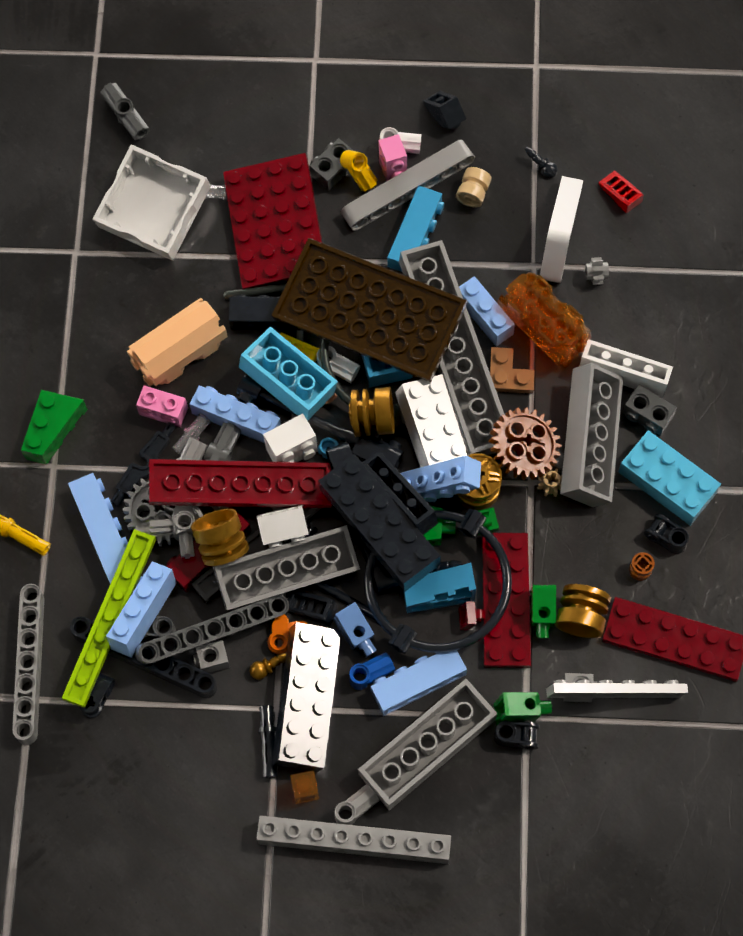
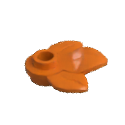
M285 614L276 617L272 623V634L267 641L269 650L274 654L285 653L287 651L289 628L296 622L308 623L304 621L289 623ZM276 640H282L283 645L281 647H277L274 644Z

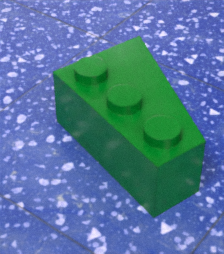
M41 390L21 448V452L26 460L48 464L62 445L64 438L74 429L75 423L88 410L83 399Z

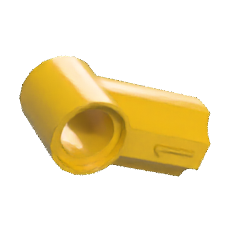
M352 150L344 151L340 157L341 166L348 169L361 191L365 192L372 189L376 185L377 178L367 164L366 155Z

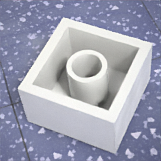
M304 414L263 434L266 451L273 462H299L302 459L308 460L318 452L316 435Z
M302 505L257 516L263 545L268 544L269 548L280 546L283 543L282 541L291 539V542L305 540L304 535H308Z

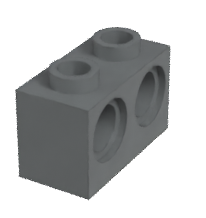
M339 138L334 143L328 144L325 151L319 157L313 158L309 165L310 176L328 191L349 172L348 169L341 166L340 158L335 156L342 155L346 150L354 151ZM322 169H329L326 172L320 171Z
M639 384L626 402L623 414L630 421L643 425L647 431L649 430L651 433L661 436L674 417L677 407ZM640 403L644 406V408L638 409L634 406V404ZM660 415L663 420L658 421L653 416Z

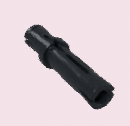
M274 706L259 707L260 728H258V733L261 734L262 778L278 777L277 766L272 765L276 733Z

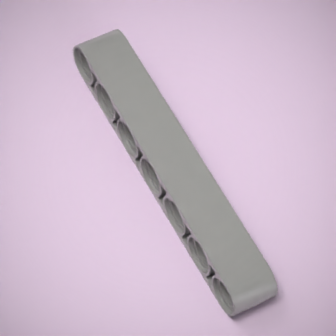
M458 140L350 202L342 208L340 213L353 231L358 230L412 199L418 185L428 189L470 165L474 161L475 156L463 140Z
M35 584L23 586L20 591L12 730L16 739L24 745L32 744L38 736L44 595ZM31 593H37V597L34 600H27ZM36 615L35 621L26 623L28 616ZM29 637H35L33 644L25 645V641ZM27 660H34L30 668H24V663ZM33 682L30 690H22L25 683ZM32 705L30 712L26 714L21 713L23 706ZM23 728H30L29 735L20 737V732Z

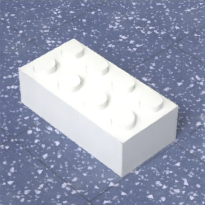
M443 374L434 376L431 383L421 379L404 383L398 388L395 394L420 467L470 455Z

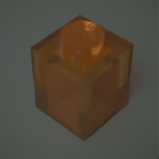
M314 771L290 775L296 804L319 799Z

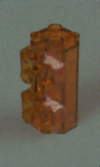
M528 272L526 275L521 274L505 289L508 294L505 297L503 295L499 297L498 305L558 366L567 367L578 352L580 354L584 352L587 341L591 338V330L583 324V316L572 305L562 303L552 294V286L543 277Z

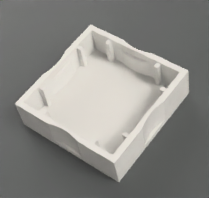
M130 145L117 171L114 183L106 192L92 220L103 230L170 260H174L211 185L207 177L182 166L167 163L150 152Z

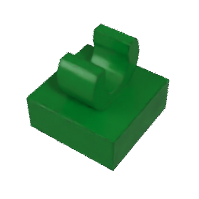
M494 507L479 510L486 517L483 526L491 533L499 531Z

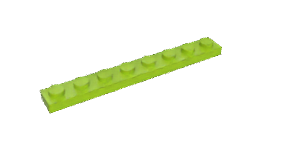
M133 530L62 696L64 701L85 708L110 650L106 635L138 584L155 544V536Z

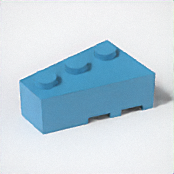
M468 563L429 573L407 591H403L407 613L464 604L466 601L475 602L476 585L472 564Z

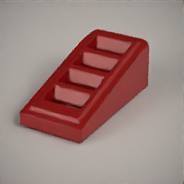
M615 170L598 183L625 213H628L643 201L644 195ZM614 178L616 182L609 186L607 183ZM619 184L621 185V187L618 188L617 190H614V189H613V188H615L617 185H619ZM623 190L626 191L623 195H620V194H619V193H621Z

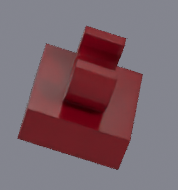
M466 601L458 608L460 630H470L477 623H481V619H485V610H475V602Z

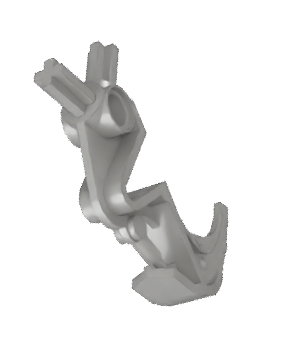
M175 506L172 519L149 521L150 534L173 532V536L179 539L181 558L190 559V557L195 556L193 546L194 535L191 525L195 520L202 517L203 514L198 506ZM210 506L215 511L229 508L227 506ZM270 507L273 511L284 509L283 507ZM181 522H186L189 524V526L181 527L179 524Z

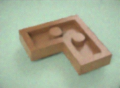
M491 347L490 375L496 391L533 393L534 370L512 369L513 348Z

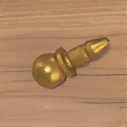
M286 653L279 654L278 657L275 656L269 661L264 658L262 662H254L250 666V675L257 680L265 678L267 673L273 672L271 668L285 662Z

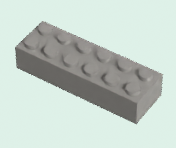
M594 363L573 368L560 491L561 495L591 507L612 503L623 387L622 376Z
M347 525L306 537L305 540L290 542L250 554L227 564L212 566L225 610L360 570Z
M465 679L358 769V774L375 791L386 808L391 810L491 725L497 718V712L473 685Z

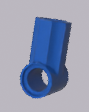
M385 652L363 664H355L350 669L349 683L352 688L363 690L378 678L394 672L395 667L390 656ZM356 673H362L366 678L363 681H357L353 676Z

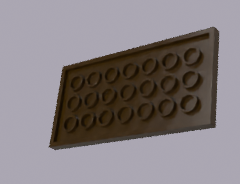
M308 238L271 316L283 323L431 383L468 302L463 298Z

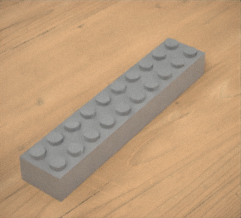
M442 240L400 252L399 264L404 276L463 298ZM465 308L437 372L438 375L443 374L470 455L474 453L492 455L496 452L490 451L495 445L489 443V440L494 437L490 434V431L495 428L493 424L497 420L499 421L498 418L504 412L467 308Z

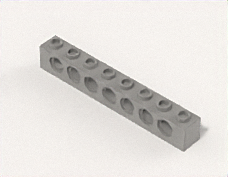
M259 816L257 842L260 845L449 864L451 835Z

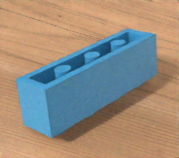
M418 185L387 257V267L402 272L399 264L400 252L429 244V238L427 237L430 232H434L437 224L435 218L437 214L441 215L445 203L442 202V193Z

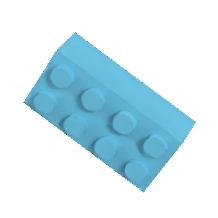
M269 327L240 357L239 368L296 415L304 414L307 421L335 394L338 381L272 327Z
M649 430L621 462L618 471L690 526L717 494L721 483Z

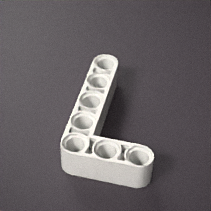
M562 176L549 226L539 279L561 283L583 180Z

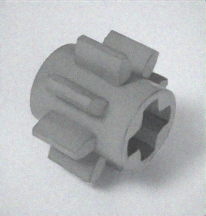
M601 257L591 258V262L585 264L586 280H591L593 285L603 284V280L609 278L608 262H603Z

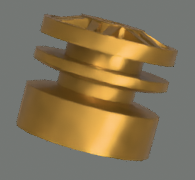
M390 387L375 388L374 399H370L367 389L362 390L361 400L358 390H351L349 416L355 437L362 436V426L365 428L366 436H370L372 425H376L379 435L394 434V408Z
M474 453L468 455V457L481 462L480 488L470 490V493L455 494L463 507L483 510L491 507L498 499L501 489L502 471L498 467L499 464L492 457Z
M221 509L213 511L192 523L191 529L196 543L200 544L198 549L202 555L204 565L218 566L227 564L247 553L249 546L245 540L244 532L239 531L242 526L236 510Z
M565 585L562 592L564 596H562L560 601L564 607L558 610L555 626L563 632L579 637H602L606 620L601 615H605L608 612L609 608L607 606L611 600L610 595L603 590L587 585Z

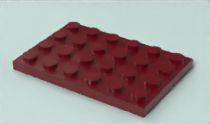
M306 153L223 172L242 289L288 282L308 238L322 243Z

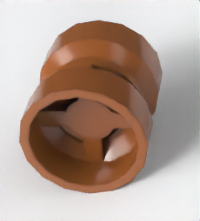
M644 552L636 554L630 564V575L639 581L648 579L654 569L655 562L653 557Z

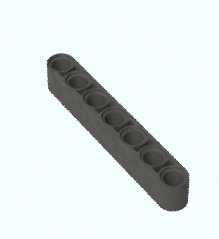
M275 595L142 643L136 648L135 657L142 664L159 661L279 617L288 611L289 602L282 595ZM274 600L280 603L281 608L279 612H275L272 609V602ZM253 607L258 609L260 613L257 620L253 619L250 614ZM232 615L238 618L239 623L236 628L232 627L229 623V618ZM210 623L215 624L217 627V633L214 636L209 634L207 629ZM188 631H192L196 635V640L192 644L186 640ZM166 639H171L174 642V649L171 652L167 651L164 647ZM144 647H149L152 650V657L149 660L142 656Z

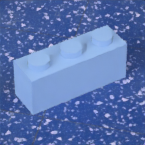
M475 276L459 286L463 299L468 302L466 306L468 314L496 347L514 334V322Z

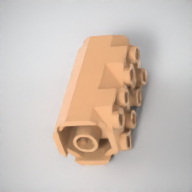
M200 298L130 345L127 353L131 358V364L137 371L141 370L143 373L142 377L149 387L153 384L155 386L164 383L169 384L183 374L184 367L193 360L205 359L217 351L220 342L228 337L224 325L219 327L218 321L220 318L208 302Z

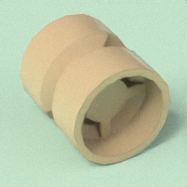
M468 167L462 178V184L456 193V198L466 206L480 207L492 177L483 169Z

